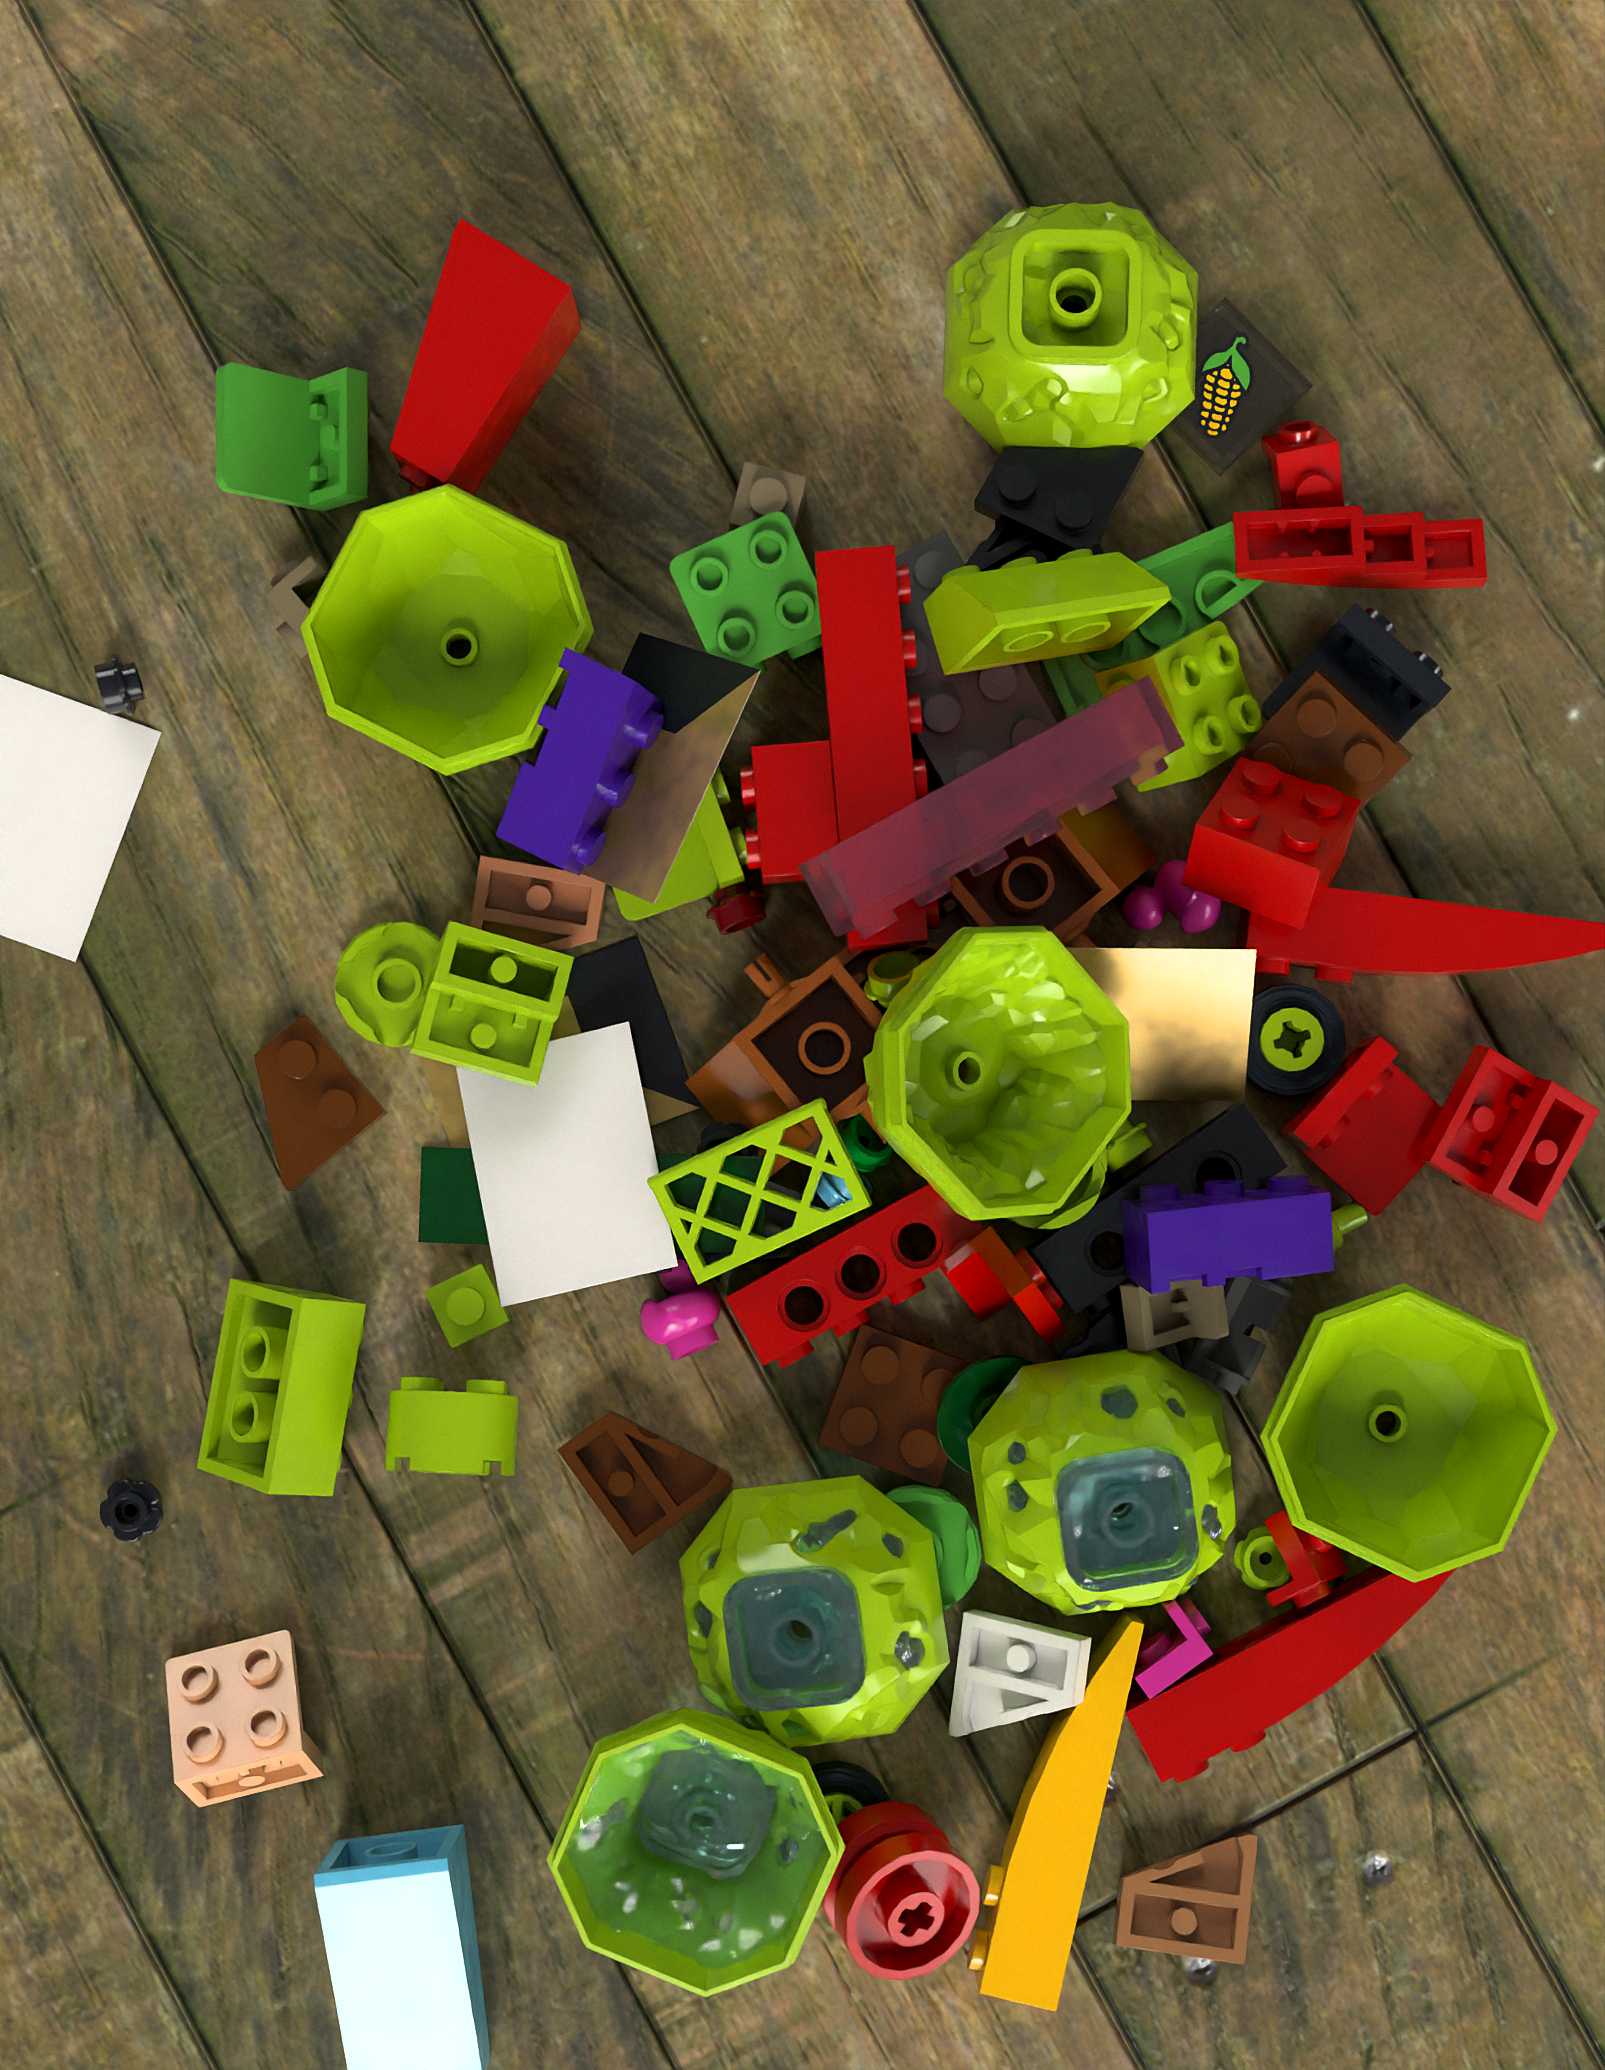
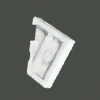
M978 1609L964 1612L948 1735L959 1737L975 1731L1009 1724L1083 1703L1092 1638Z

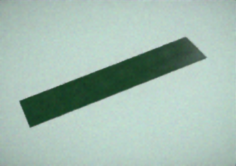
M422 1147L418 1242L490 1245L471 1148ZM656 1154L659 1173L696 1155ZM726 1156L722 1171L756 1183L764 1157ZM691 1172L668 1183L676 1203L696 1211L707 1178ZM717 1182L707 1215L741 1228L752 1195ZM762 1199L751 1232L764 1237L765 1200ZM685 1220L690 1229L692 1222ZM702 1227L697 1246L700 1252L732 1254L737 1240ZM671 1230L675 1252H682Z

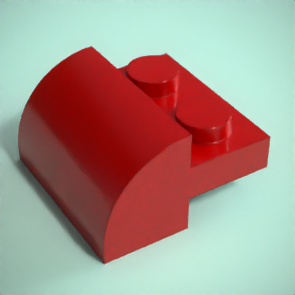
M1475 1045L1416 1158L1453 1179L1452 1183L1473 1195L1515 1215L1541 1224L1600 1110L1556 1082L1533 1075L1490 1047Z

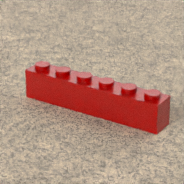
M894 545L816 551L815 570L848 952L926 946L928 942L927 930L939 929V912L936 889L924 890L922 864H932L934 859L931 825H918L916 799L928 798L925 759L913 760L911 734L922 733L919 694L907 695L905 669L917 668L914 629L901 630L899 604H911L908 564L896 565Z

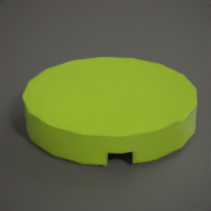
M404 921L377 923L357 934L340 954L336 968L335 999L347 1024L368 1041L393 1048L411 1046L425 998L423 994L441 938L426 927Z

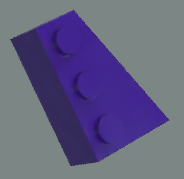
M565 647L558 667L570 672L557 707L550 704L543 706L537 724L547 728L548 731L533 762L523 761L495 836L563 870L580 876L584 865L592 866L602 852L607 833L602 829L612 808H620L627 800L633 788L635 774L631 770L641 749H650L661 731L664 716L660 714V710L664 702L638 682Z
M1287 1175L1270 1177L1269 1188L1244 1190L1243 1180L1208 1181L1204 1183L1205 1193L1180 1194L1179 1185L1176 1184L1146 1185L1140 1187V1197L1121 1198L1125 1274L1150 1294L1170 1292V1282L1202 1280V1286L1213 1287L1226 1285V1278L1257 1276V1279L1267 1280L1334 1271L1330 1192L1317 1186L1309 1185L1308 1176Z

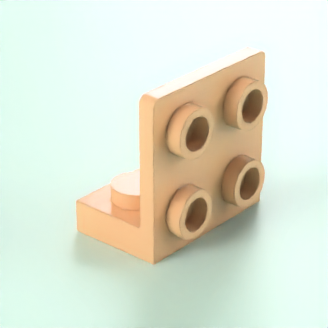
M282 1630L167 1660L165 1670L174 1783L198 1807L324 1776L321 1750L303 1730L294 1638L289 1631Z

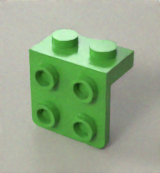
M234 362L221 365L216 371V483L218 487L227 493L322 512L368 498V483L371 474L368 461V420L371 409L368 399V372L345 367L309 381Z
M772 512L682 553L671 561L669 566L670 574L706 653L761 670L759 675L768 671L764 660L787 650L791 660L822 647L817 582L789 518L784 513Z

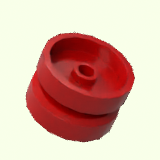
M891 1800L865 1806L843 1819L837 1825V1828L845 1844V1850L820 1907L834 1930L839 1933L856 1964L875 1977L900 1981L925 1975L951 1959L969 1938L979 1914L980 1887L970 1866L958 1850L950 1845L947 1836L933 1817L915 1804Z

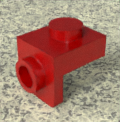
M1295 421L1279 427L1278 434L1261 438L1262 451L1271 459L1276 510L1344 506L1339 441L1323 426L1317 425L1313 421Z
M1286 1509L1265 1519L1264 1522L1293 1578V1581L1266 1594L1271 1607L1293 1600L1297 1609L1301 1610L1331 1596L1333 1592L1328 1583L1349 1572L1337 1546L1291 1525Z

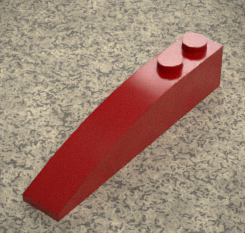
M1328 887L1303 931L1241 907L1236 949H1256L1255 973L1289 976L1290 966L1315 969L1314 980L1352 984L1353 974L1432 977L1489 973L1551 963L1605 949V923Z
M1374 1565L1332 1587L1333 1594L1301 1610H1298L1295 1606L1211 1650L1213 1654L1152 1699L1147 1697L1141 1687L1129 1693L1124 1713L1161 1783L1171 1778L1175 1782L1189 1780L1208 1768L1209 1762L1207 1759L1230 1748L1232 1752H1240L1261 1742L1267 1735L1264 1729L1278 1723L1334 1686L1382 1647L1434 1596L1457 1568L1413 1583Z

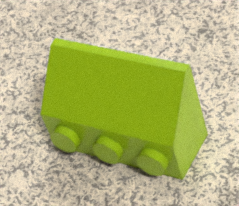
M1079 549L1064 554L1052 562L1037 564L1036 558L1024 557L1008 562L997 570L980 572L979 566L976 565L954 569L941 578L942 583L923 602V606L945 676L1114 648L1172 599L1166 584L1122 553L1113 552L1093 555L1091 549Z
M230 1278L197 1468L266 1494L333 1496L336 1475L342 1462L341 1446L347 1412L353 1399L352 1383L358 1349L364 1336L363 1321L366 1304L330 1294Z

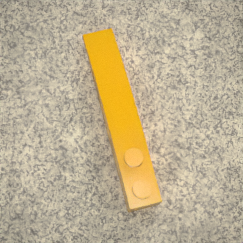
M1123 1610L1090 1658L1083 1703L1062 1709L1057 1714L1024 1785L1003 1848L1000 1866L990 1864L988 1867L982 1893V1904L990 1906L985 1930L974 1929L967 1959V1968L975 1970L980 1994L1055 2012L1057 2010L1144 1629V1623L1136 1613Z

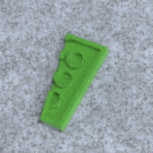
M1232 521L1136 562L1137 565L1168 586L1172 599L1114 648L1038 660L1069 731L1105 705L1094 676L1095 673L1108 666L1159 651L1205 624L1215 621L1266 582L1236 577Z

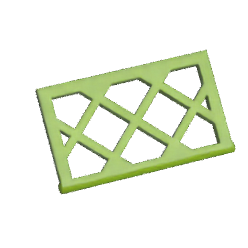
M822 1097L647 1179V1184L652 1189L697 1284L873 1204L830 1116L827 1103ZM811 1116L814 1117L823 1136L817 1155L782 1143L786 1128ZM751 1144L767 1150L756 1183L722 1171L726 1156ZM829 1152L831 1153L835 1162L827 1160ZM777 1154L812 1167L801 1200L767 1188ZM823 1171L843 1178L852 1196V1199L828 1210L811 1205ZM691 1172L706 1177L707 1179L696 1211L677 1204L668 1183ZM717 1182L752 1195L741 1228L707 1215ZM762 1199L797 1212L793 1226L767 1238L751 1232ZM685 1220L692 1222L690 1229ZM702 1227L736 1239L733 1253L706 1265L697 1246Z

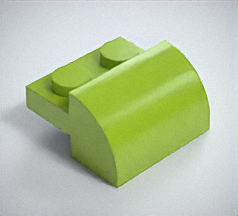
M449 920L441 937L423 994L425 998L410 1053L534 1088L539 1082L553 1024L559 1018L574 957Z

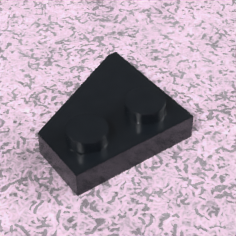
M1004 447L974 500V511L1062 553L1067 554L1079 549H1091L1092 553H1094L1143 463L1144 451L1136 447Z

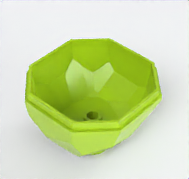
M450 483L361 511L300 626L328 716L445 776L535 748L545 727L537 724L543 706L550 704L556 707L570 673L558 667L565 647L583 655L595 632L566 542ZM458 639H465L471 643L470 653L462 659L452 658L449 652L452 643Z
M1401 1283L1314 1315L1259 1437L1291 1525L1416 1583L1503 1551L1558 1428L1525 1340L1407 1284ZM1391 1411L1395 1417L1394 1428L1388 1433L1380 1434L1376 1429V1419L1380 1413Z

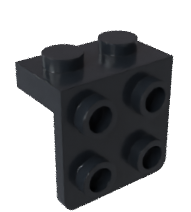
M1355 602L1267 697L1261 706V713L1268 721L1311 675L1320 668L1396 740L1400 741L1421 717L1441 702L1452 688L1441 679L1444 673L1432 658L1418 650L1412 653L1394 637L1396 630L1384 615L1373 608L1364 610Z

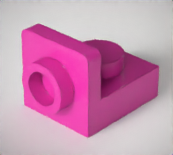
M1189 1598L1179 1605L1175 1599L1160 1602L1178 1629L1170 1635H1167L1165 1631L1157 1632L1144 1640L1139 1646L1133 1677L1149 1699H1152L1213 1654L1202 1639L1205 1634L1211 1631V1628Z

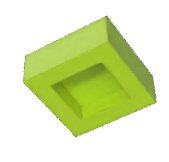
M485 1262L424 1291L451 1349L512 1320L506 1306L501 1307L498 1289Z

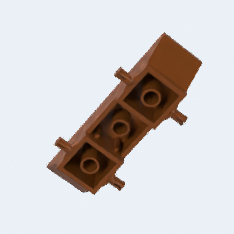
M1078 763L1043 789L1033 793L1014 810L997 815L992 819L967 788L959 794L958 799L955 797L946 807L952 811L971 836L962 852L923 884L924 890L936 889L939 912V929L927 930L928 942L926 946L848 952L846 947L811 975L790 983L784 979L771 963L766 953L762 954L756 959V962L771 979L770 982L765 979L753 963L743 970L768 999L758 1018L735 1035L732 1041L691 1076L685 1084L714 1120L722 1121L724 1124L737 1121L752 1130L822 1097L827 1103V1109L834 1124L842 1119L861 1113L885 1144L887 1140L875 1127L868 1105V1086L863 1058L872 1052L875 1033L887 1010L880 1005L878 999L870 1000L864 992V984L869 980L867 973L869 963L877 956L886 952L906 951L914 954L920 964L922 961L933 956L953 933L962 927L1044 926L1047 931H1052L1065 948H1097L1083 930L1087 928L1096 911L1157 863V858ZM811 1116L786 1128L782 1143L804 1150L816 1141L822 1134L814 1117ZM758 1147L759 1156L765 1157L767 1150ZM777 1154L770 1177L792 1159Z

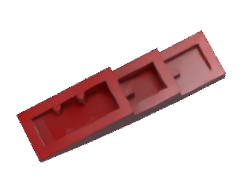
M1362 505L1233 512L1232 515L1235 573L1237 578L1298 585L1379 589L1483 587L1487 580L1483 518L1423 521V512L1363 515Z

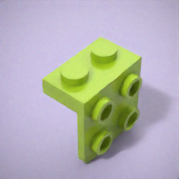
M1221 621L1205 624L1157 652L1108 666L1094 674L1139 793L1202 776L1245 749L1244 746L1263 726L1260 708L1251 695L1239 662L1237 646L1230 638L1225 624Z
M719 766L715 770L656 903H650L612 887L621 914L625 919L638 921L713 895L730 885L745 882L741 866L748 864L746 842L740 826L728 830L720 806L730 803L731 800Z

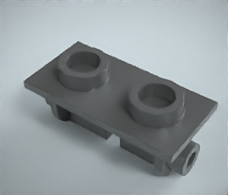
M1257 1276L1226 1278V1285L1223 1286L1229 1334L1219 1339L1196 1337L1192 1353L1184 1369L1234 1395L1238 1393L1242 1384L1248 1387L1250 1379L1267 1348L1265 1344L1249 1336L1254 1326L1274 1334L1290 1300L1292 1301L1294 1294L1289 1292L1294 1280L1290 1277L1260 1280L1257 1279Z

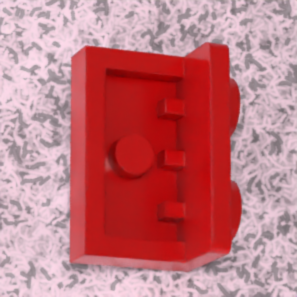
M991 1226L979 1235H973L961 1241L953 1249L950 1257L940 1264V1269L981 1322L989 1319L1013 1300L1047 1346L1068 1331L1055 1312L1064 1302L1046 1280L1047 1278L1024 1247L1015 1254H1012Z

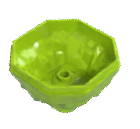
M1073 202L1047 207L1030 206L1029 208L1012 209L992 228L986 231L946 271L942 395L999 454L1004 447H1136L1142 449L1195 400L1198 273L1152 226L1140 210L1118 206L1113 202L1101 204H1079ZM1075 302L1080 304L1085 311L1070 313L1062 308L1068 303Z
M1044 926L962 927L957 930L933 956L922 961L911 971L909 983L893 997L875 1033L872 1052L863 1058L868 1086L867 1101L875 1127L894 1151L918 1174L924 1177L957 1214L972 1221L1052 1214L1055 1209H1060L1131 1112L1129 1021L1052 931H1047Z

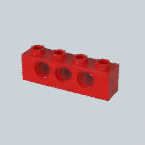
M927 1182L730 1292L725 1298L762 1365L764 1366L776 1359L782 1369L813 1352L814 1348L809 1340L832 1328L835 1335L839 1337L868 1321L870 1316L866 1308L888 1296L894 1306L925 1289L926 1285L921 1277L939 1268L940 1264L950 1257L953 1249L961 1241L970 1236L979 1235L984 1231V1228L979 1220L972 1221L957 1214ZM911 1223L925 1224L931 1230L934 1240L929 1254L917 1260L904 1257L899 1251L897 1242L901 1230ZM858 1254L873 1258L878 1267L877 1280L870 1288L862 1291L850 1289L841 1278V1270L845 1261L851 1256ZM796 1287H812L822 1297V1310L811 1321H797L786 1311L785 1299L789 1292Z

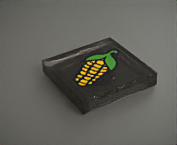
M1225 297L1197 324L1195 400L1168 425L1222 477L1301 401L1314 385Z

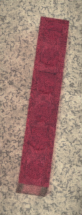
M1147 675L797 866L834 935L837 937L857 929L862 939H865L897 922L898 918L893 909L913 898L918 908L952 891L954 887L949 877L969 867L973 877L1006 861L1009 859L1004 849L1006 845L1023 837L1027 846H1030L1061 830L1063 826L1058 816L1077 807L1080 815L1084 816L1116 799L1117 797L1111 788L1115 784L1129 777L1135 787L1169 769V766L1164 757L1185 746V743L1150 676Z

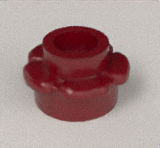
M747 882L730 885L712 895L715 905L707 910L706 917L707 919L712 918L715 921L720 935H728L745 930L760 923L767 917L762 904V899L766 895L763 890L750 891Z

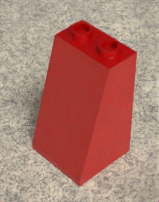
M462 218L452 235L390 445V451L401 468L398 476L410 485L408 489L410 495L448 483L475 495L582 329L571 286Z

